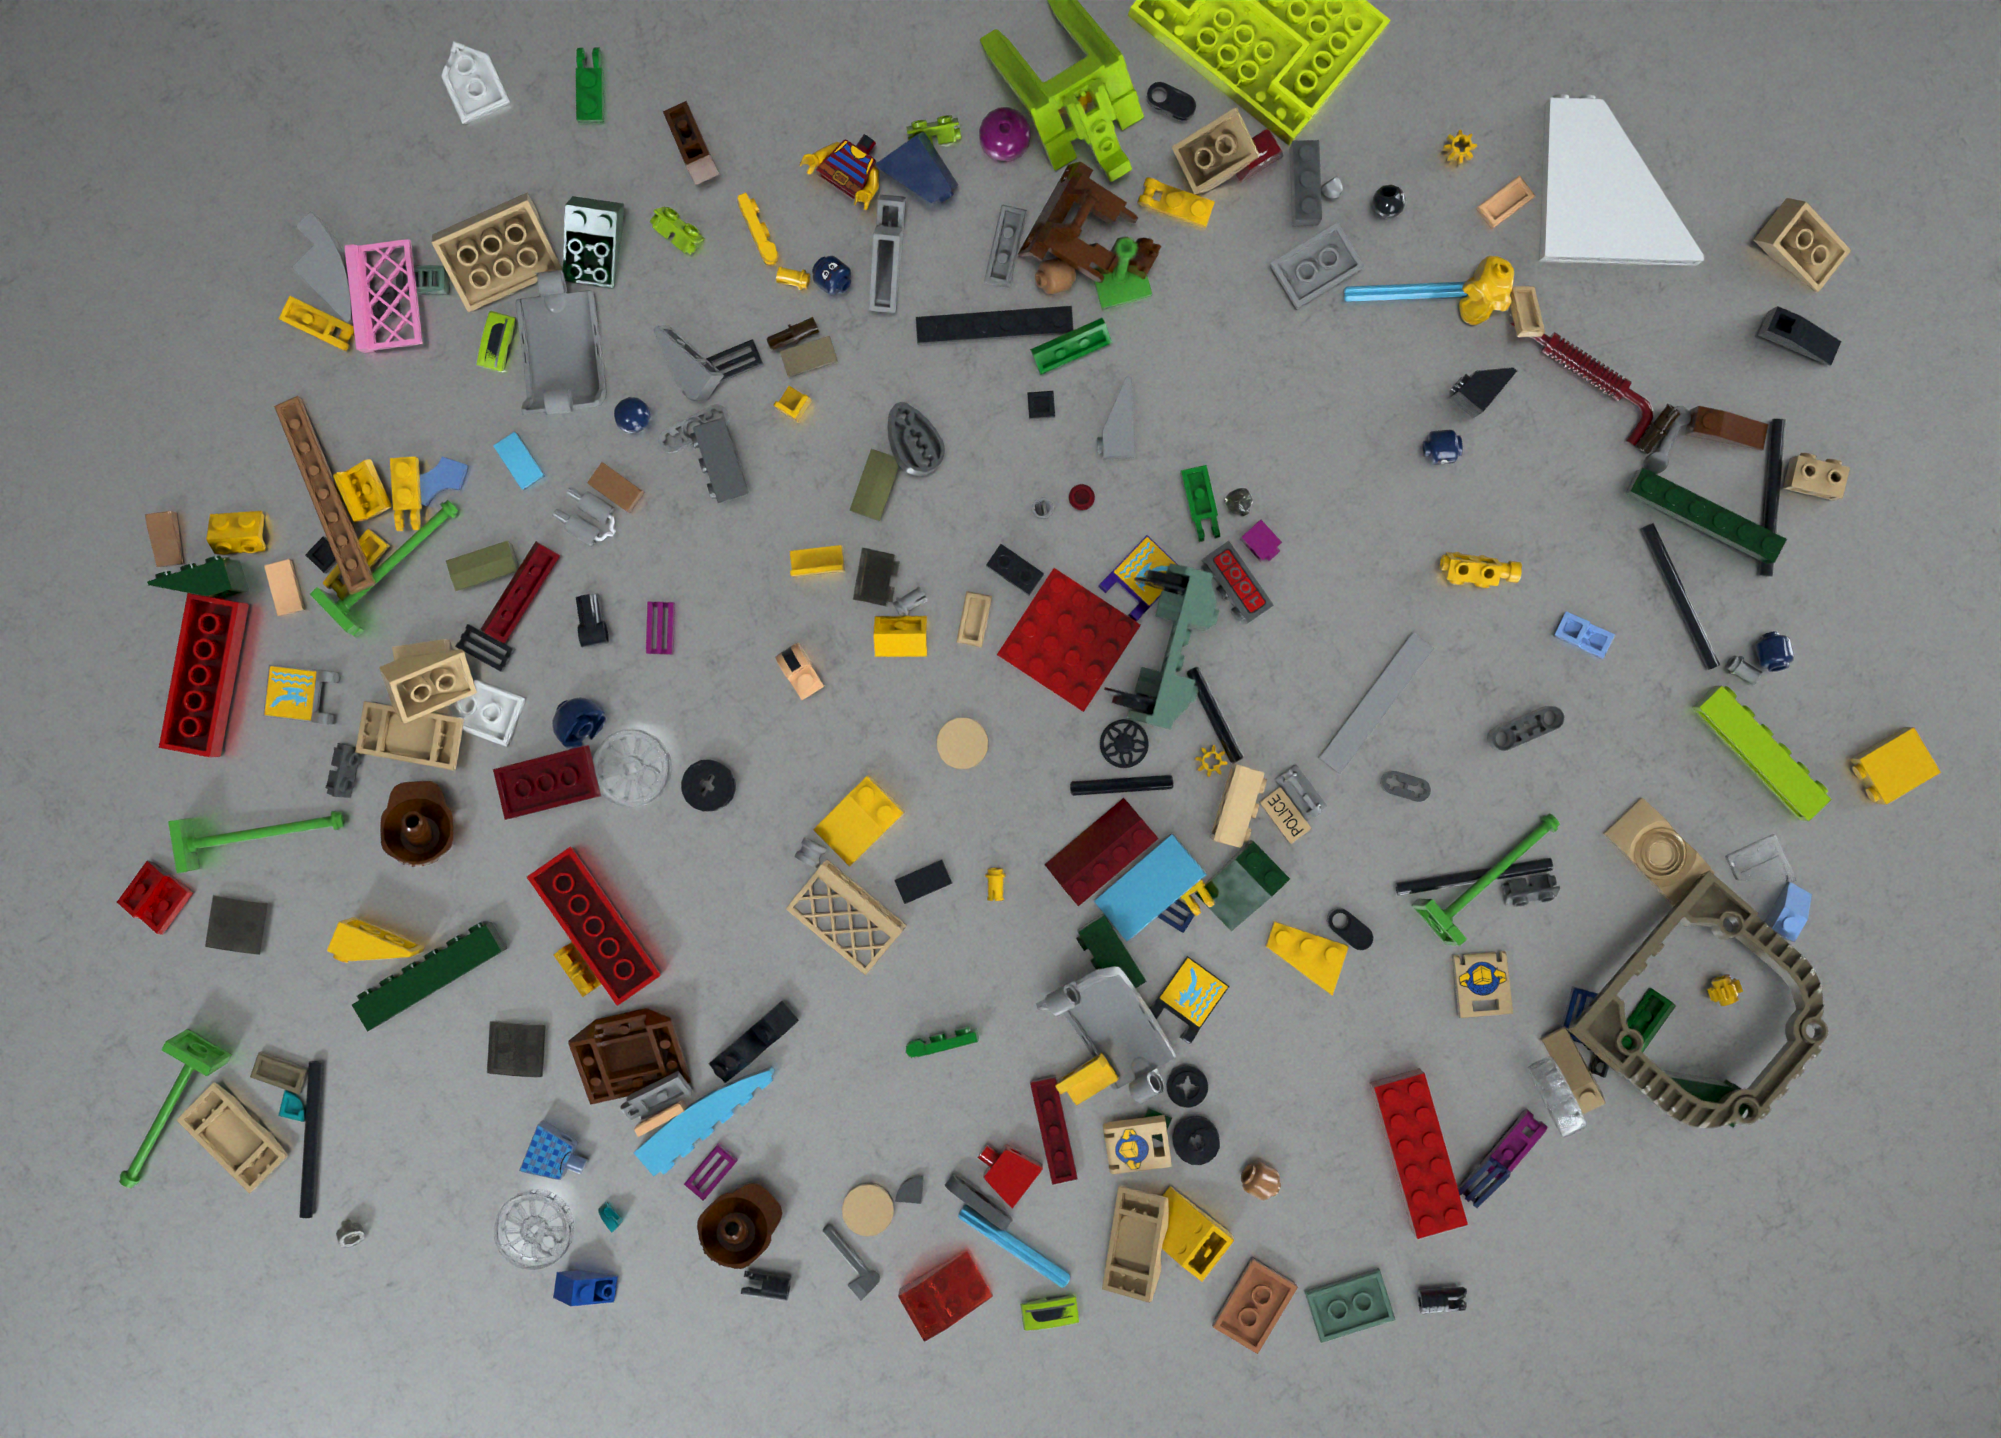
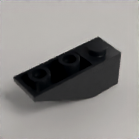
M1779 306L1767 312L1758 333L1760 337L1829 366L1832 365L1842 342L1806 318Z

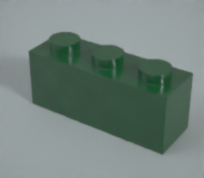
M1104 913L1077 929L1080 936L1076 939L1084 951L1089 949L1094 958L1090 961L1096 970L1115 966L1119 967L1135 989L1147 982Z

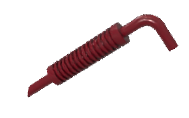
M1556 332L1550 337L1545 333L1542 337H1531L1543 345L1541 350L1543 354L1547 356L1550 354L1551 359L1555 357L1554 361L1557 362L1559 360L1560 365L1564 363V367L1568 366L1567 369H1572L1573 373L1577 372L1576 375L1578 376L1581 374V378H1585L1587 382L1590 380L1589 383L1591 385L1594 383L1595 387L1599 386L1598 389H1603V392H1607V395L1610 396L1612 394L1611 397L1616 401H1620L1624 397L1638 406L1642 412L1641 419L1626 440L1636 446L1653 419V408L1645 397L1629 388L1632 381L1623 378L1622 375L1618 376V372L1614 373L1613 369L1609 370L1610 367H1605L1604 363L1600 365L1601 361L1598 360L1596 362V358L1591 359L1592 356H1587V352L1583 353V350H1578L1579 347L1577 346L1574 348L1573 343L1569 345L1570 341L1565 342V338L1560 339L1561 336Z

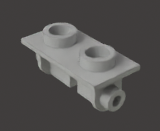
M1296 764L1275 779L1306 821L1316 817L1327 807L1326 803Z

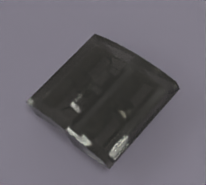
M213 895L205 947L260 955L268 903L244 900L238 897Z
M490 1021L487 1073L520 1077H543L546 1025L527 1022Z

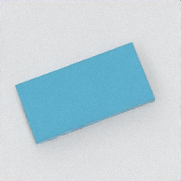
M1172 834L1094 900V902L1122 937L1129 941L1207 874L1178 838Z

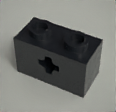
M1003 544L999 545L986 564L987 568L1028 596H1030L1044 576L1042 571Z

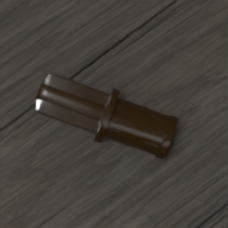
M810 317L792 326L789 324L788 329L767 337V343L771 350H775L792 342L798 344L799 340L819 333L814 318Z
M1667 404L1657 419L1649 423L1650 428L1637 443V447L1642 452L1650 453L1663 435H1668L1667 430L1678 416L1681 415L1678 409L1674 410L1668 417L1675 407Z

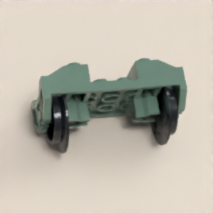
M1170 564L1166 573L1147 570L1146 577H1134V581L1164 590L1161 592L1155 616L1174 621L1161 671L1141 667L1135 688L1136 695L1107 687L1104 688L1105 691L1113 695L1112 703L1132 708L1129 710L1127 718L1171 729L1173 721L1189 706V703L1195 702L1198 687L1194 686L1196 680L1175 675V672L1181 671L1185 656L1180 655L1182 646L1188 645L1192 630L1187 628L1191 627L1205 631L1217 622L1219 609H1215L1217 602L1211 583L1212 573Z

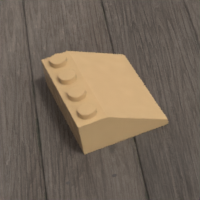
M528 192L432 234L431 243L468 312L538 282L535 273L563 271Z

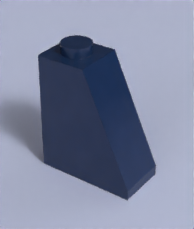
M925 132L917 134L876 163L880 170L930 203L938 199L941 203L954 195L952 189L958 186V183Z

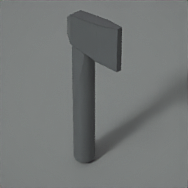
M830 1224L826 1225L823 1228V1233L860 1275L859 1278L848 1284V1287L862 1301L880 1282V1276L876 1271L869 1270Z

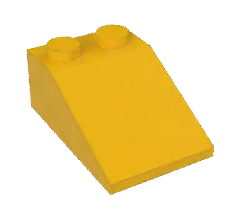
M868 775L813 830L850 867L905 811Z
M352 917L338 922L327 951L333 953V958L348 963V961L411 957L423 952L425 947Z

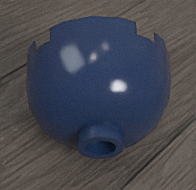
M579 697L565 700L556 709L552 727L554 734L566 749H574L584 746L581 741L585 740L588 736L591 740L596 737L606 721V718L603 716L605 713L597 704L586 698Z

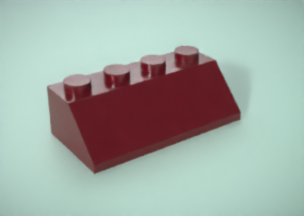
M1123 797L1044 865L1079 907L1159 838Z

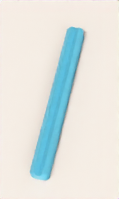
M1465 282L1347 286L1344 289V300L1350 302L1467 297L1468 294L1462 290Z
M965 1205L958 1214L959 1219L1061 1288H1064L1070 1281L1068 1273L1006 1231L996 1227L969 1206Z

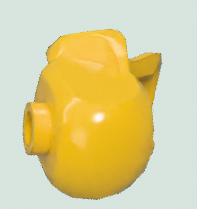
M1487 256L1480 262L1473 277L1468 279L1462 287L1464 293L1468 294L1467 297L1459 302L1463 321L1470 325H1478L1486 321L1491 316L1493 310L1506 311L1511 304L1510 293L1514 281V268L1510 262L1498 256Z

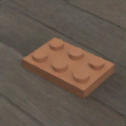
M1252 1258L1212 1326L1258 1354L1298 1286Z

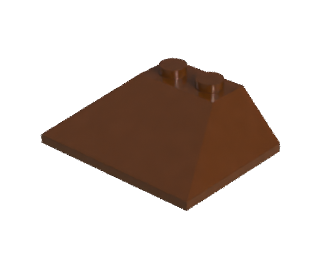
M647 1008L596 1019L568 1041L590 1105L628 1097L632 1093L677 1071L680 1072L687 1083H691L692 1080L671 1017Z

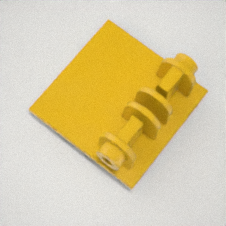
M572 942L553 954L582 997L601 985Z

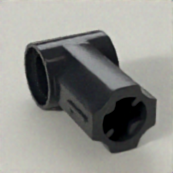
M587 594L576 597L580 623L578 625V638L581 647L608 644V629L606 622L603 621L599 594Z

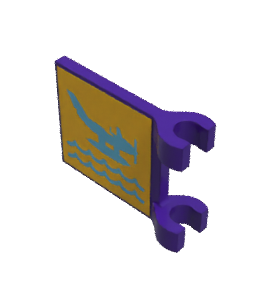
M1146 535L1098 587L1106 593L1115 583H1118L1138 602V605L1128 614L1130 618L1138 621L1164 590L1134 581V577H1146L1147 570L1166 573L1170 564H1178Z

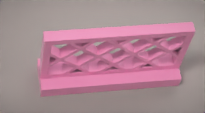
M405 239L359 246L355 244L344 245L356 350L363 353L375 352V350L423 344L411 240ZM404 247L405 257L398 264L389 256L395 248ZM376 250L382 257L372 267L367 263L366 252ZM386 260H389L396 266L388 279L378 272ZM400 271L404 272L408 277V283L402 290L392 283ZM375 274L385 281L377 293L370 289V281ZM389 286H392L399 292L391 305L381 298ZM403 297L407 298L411 303V309L405 316L395 309ZM378 300L388 307L380 319L373 315L372 309ZM392 311L402 318L394 331L384 323ZM406 323L413 327L414 339L404 340L398 335ZM383 326L391 335L385 342L376 343V332Z

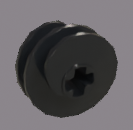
M1198 1115L1188 1116L1181 1120L1174 1129L1172 1136L1173 1147L1176 1154L1184 1162L1191 1165H1203L1210 1162L1217 1155L1220 1149L1219 1134L1215 1125L1209 1119ZM1196 1135H1199L1202 1142L1201 1144L1197 1142L1196 1146H1194L1191 1137L1195 1138Z

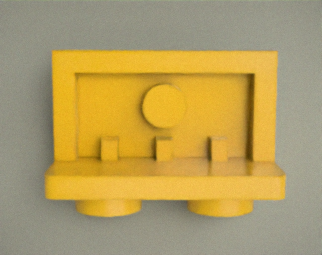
M371 459L363 460L347 471L333 474L337 488L354 522L370 520L392 507Z
M262 511L210 514L206 540L214 554L228 555L231 553L265 551L266 544L262 539L265 516Z

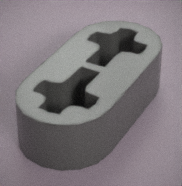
M1387 771L1381 777V787L1389 794L1417 802L1425 801L1430 795V785L1424 779L1398 771ZM1393 775H1396V780L1404 783L1403 788L1394 786L1392 790L1389 789L1390 784L1386 783L1387 778L1391 779ZM1420 782L1421 788L1425 789L1424 794H1419L1418 797H1415V792L1407 789L1408 784L1417 786Z

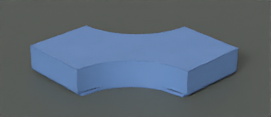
M442 457L437 466L431 471L419 474L421 504L428 506L433 497L444 490H461L468 465Z

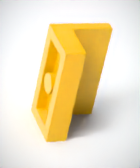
M842 545L790 551L792 568L790 576L792 577L845 571Z
M875 616V657H927V616Z
M1100 1053L1061 1077L1055 1087L1060 1094L1067 1091L1077 1106L1118 1081L1119 1077L1103 1053Z

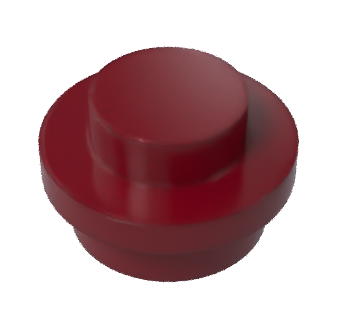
M1079 484L1071 489L1069 502L1073 508L1083 511L1089 509L1094 503L1095 494L1088 485Z

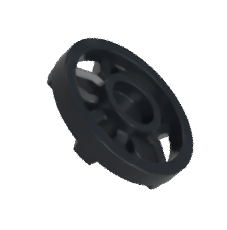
M1121 719L1110 723L1100 737V750L1103 757L1111 765L1118 768H1130L1139 764L1146 756L1149 747L1148 736L1145 730L1132 720ZM1123 723L1128 724V725L1124 728L1123 733L1121 732L1120 729L1114 727L1115 725H1118V724H1123ZM1134 726L1133 734H1127V731ZM1110 729L1118 732L1116 738L1112 736ZM1137 730L1142 733L1144 742L1139 739H1133L1137 735ZM1106 734H1108L1110 740L1114 741V743H1109L1104 748V739ZM1135 743L1143 745L1144 748L1135 749ZM1114 746L1116 751L1106 754V751ZM1131 751L1135 753L1142 752L1141 756L1132 762L1133 754ZM1120 753L1119 758L1122 764L1114 762L1109 757ZM1124 754L1129 755L1128 764H1126L1123 758Z

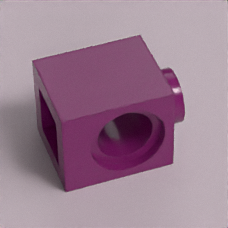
M1259 520L1240 538L1260 562L1265 558L1270 561L1280 552L1278 546L1282 542L1262 520Z

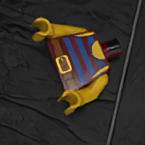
M863 134L856 146L846 139L841 143L835 142L819 149L813 154H805L799 164L800 167L803 164L810 166L807 171L809 175L814 172L815 167H818L816 169L818 176L854 199L855 206L857 202H864V210H868L870 200L879 189V169L876 167V160L869 155L876 142Z

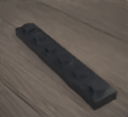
M1072 306L916 317L917 343L919 345L1066 334L1073 331Z

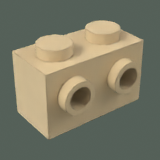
M1800 453V456L1790 458L1783 489L1833 501L1843 498L1850 467L1842 466V461L1835 459H1826V461L1816 460L1817 456L1810 453Z

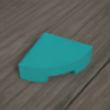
M285 1090L278 1116L304 1122L306 1106L299 1095Z
M605 1202L599 1207L598 1212L602 1221L613 1232L620 1226L623 1219L608 1203Z

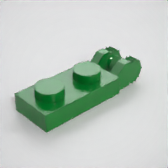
M594 47L592 51L594 68H585L586 54L584 48H577L576 120L578 123L604 122L603 69L601 68L600 47Z
M1207 465L1181 470L1180 473L1191 520L1194 522L1198 541H1205L1201 520L1209 518L1212 535L1214 538H1219L1218 512Z
M970 1026L961 1027L954 1030L955 1034L945 1036V1033L929 1036V1041L917 1038L909 1041L905 1053L909 1057L915 1058L916 1056L921 1057L976 1043L979 1040L977 1028L970 1030Z

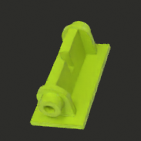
M952 115L938 117L937 121L927 123L926 120L913 121L911 126H907V134L913 133V136L908 137V139L910 140L917 134L925 132L932 145V136L937 135L939 145L957 142L956 139L961 138L960 128L954 129V126L959 125L958 118H952Z
M664 206L653 211L656 214L650 220L652 228L666 239L670 237L672 232L676 235L671 243L683 253L692 255L697 249V246L694 244L705 240L699 234L700 231L694 225L682 221L674 209Z

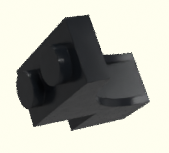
M781 1001L708 1064L713 1069L715 1075L726 1083L782 1037L799 1020L785 1003Z

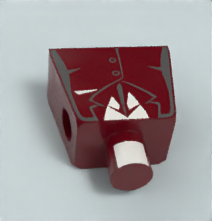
M1265 129L1252 138L1260 157L1236 174L1240 182L1245 181L1283 157L1282 150L1269 129Z

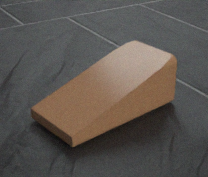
M601 462L587 482L628 513L633 510L645 493L603 462Z
M166 511L145 514L156 566L164 567L184 564L177 512Z

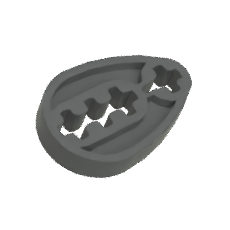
M905 402L895 404L889 412L887 428L891 450L897 464L905 472L916 476H923L933 472L944 457L945 448L942 438L936 428L920 411ZM897 413H905L907 416L905 419L902 417L897 418ZM910 435H912L913 437L917 436L918 440L915 443L914 440L909 441L908 437ZM916 445L918 448L923 447L924 451L922 455L920 452L915 453L914 449ZM923 457L924 460L929 459L930 463L928 465L921 464L920 460Z

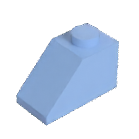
M1788 881L1767 916L1765 923L1783 939L1795 942L1808 920L1812 894Z

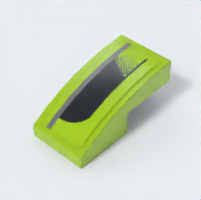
M489 311L476 365L501 372L505 369L508 345L512 342L516 317Z
M1073 1295L1051 1300L1039 1299L1020 1304L1025 1331L1079 1323L1076 1296Z

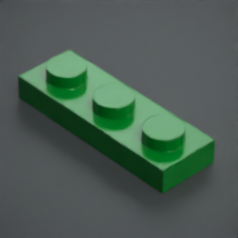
M1100 318L1030 350L1040 374H1043L1109 345L1112 341L1103 318Z

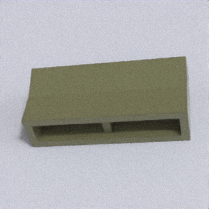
M874 449L870 450L850 511L880 521L899 468L894 456Z
M509 541L446 560L455 591L516 572L519 568L513 546Z

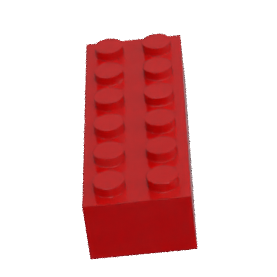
M187 593L159 748L205 757H221L249 604Z
M573 847L567 848L527 876L529 882L617 1006L662 975Z
M1419 1068L1369 1082L1410 1226L1415 1237L1420 1239L1468 1225L1425 1073Z

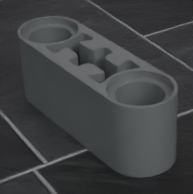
M1555 706L1541 707L1491 729L1487 736L1488 744L1495 750L1506 751L1560 728L1564 723V713ZM1548 711H1552L1555 715V721L1552 725H1547L1544 721V716ZM1537 723L1538 725L1529 728L1527 730L1528 734H1515L1512 731L1522 729L1524 727V724ZM1501 731L1507 735V742L1503 746H1499L1496 742V735Z

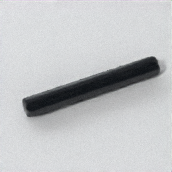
M1200 667L1188 670L1187 675L1189 679L1196 680L1194 686L1198 687L1197 696L1230 762L1235 763L1241 760L1243 754Z
M1171 775L1072 781L1070 783L1071 795L1076 796L1167 790L1173 788V777Z

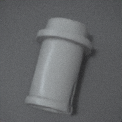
M917 587V589L900 599L897 597V601L893 605L900 616L904 614L908 616L909 611L928 600L921 588Z
M1734 655L1726 665L1729 674H1736L1752 686L1762 676V671L1745 662L1742 656L1737 657Z

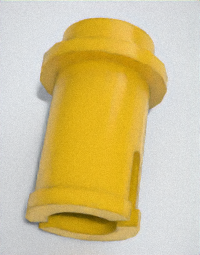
M779 266L776 283L796 286L799 290L803 288L808 289L811 275L806 273L804 269L797 271Z
M988 868V873L985 874V877L988 878L987 900L1003 901V878L1006 877V874L1003 873V868Z

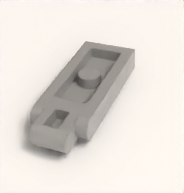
M677 1071L632 1093L620 1108L629 1120L638 1116L641 1119H645L691 1096L692 1088L680 1072Z

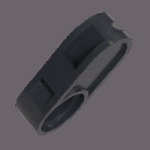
M1155 82L1148 88L1147 102L1153 109L1180 121H1187L1194 115L1196 102L1191 95L1164 82ZM1162 89L1165 91L1167 98L1163 102H1156L1152 98L1153 91Z
M1335 908L1328 913L1327 924L1329 928L1350 946L1357 950H1366L1372 945L1374 938L1372 931L1350 912L1343 908ZM1338 913H1343L1347 918V923L1341 928L1335 927L1332 922L1333 917Z

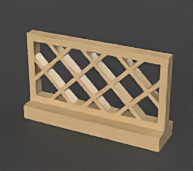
M828 859L818 868L786 908L788 912L864 975L870 971L907 926ZM817 878L827 884L828 894L814 895L813 883ZM809 889L810 895L803 896ZM828 898L830 912L816 913L815 899ZM833 898H844L847 901L848 910L834 911ZM810 899L812 913L802 914L794 906L799 900ZM853 914H863L867 918L868 927L854 928ZM848 915L850 928L836 929L835 916ZM830 916L832 930L820 929L817 925V917ZM882 930L890 937L885 944L874 945L873 931ZM868 931L870 945L856 946L855 932ZM850 933L852 946L842 947L838 944L837 934ZM870 949L871 961L867 966L857 959V950ZM875 949H880L875 955Z

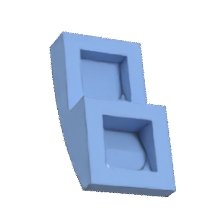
M1566 611L1555 636L1604 659L1615 634L1590 624V621Z

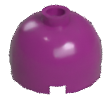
M1001 107L989 112L982 120L979 129L981 147L994 160L1011 162L1020 158L1028 149L1031 139L1030 126L1026 118L1018 110L1009 107Z

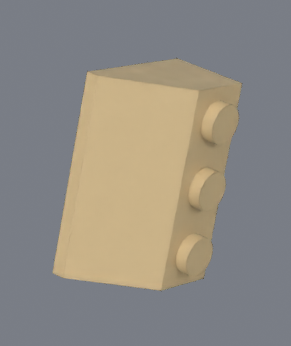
M1232 763L1209 838L1242 848L1243 843H1248L1252 829L1248 828L1251 818H1256L1259 809L1256 799L1258 793L1263 794L1267 779L1263 778L1264 772Z

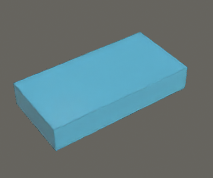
M513 432L493 445L522 490L545 476L517 432Z

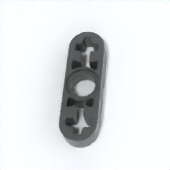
M952 1174L946 1182L945 1187L999 1229L1005 1231L1013 1221L1004 1210L957 1175Z

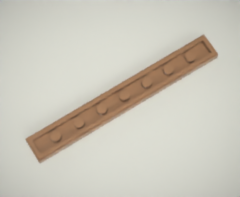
M296 396L274 406L348 592L353 595L375 585V580L301 398Z

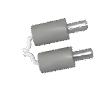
M569 487L566 495L579 502L578 508L603 524L611 520L609 525L611 532H607L602 537H599L601 530L576 514L569 517L556 509L552 516L565 524L564 530L589 546H593L596 541L604 540L607 536L613 537L616 532L613 529L615 520L612 516L615 508L589 491L583 495L574 488Z

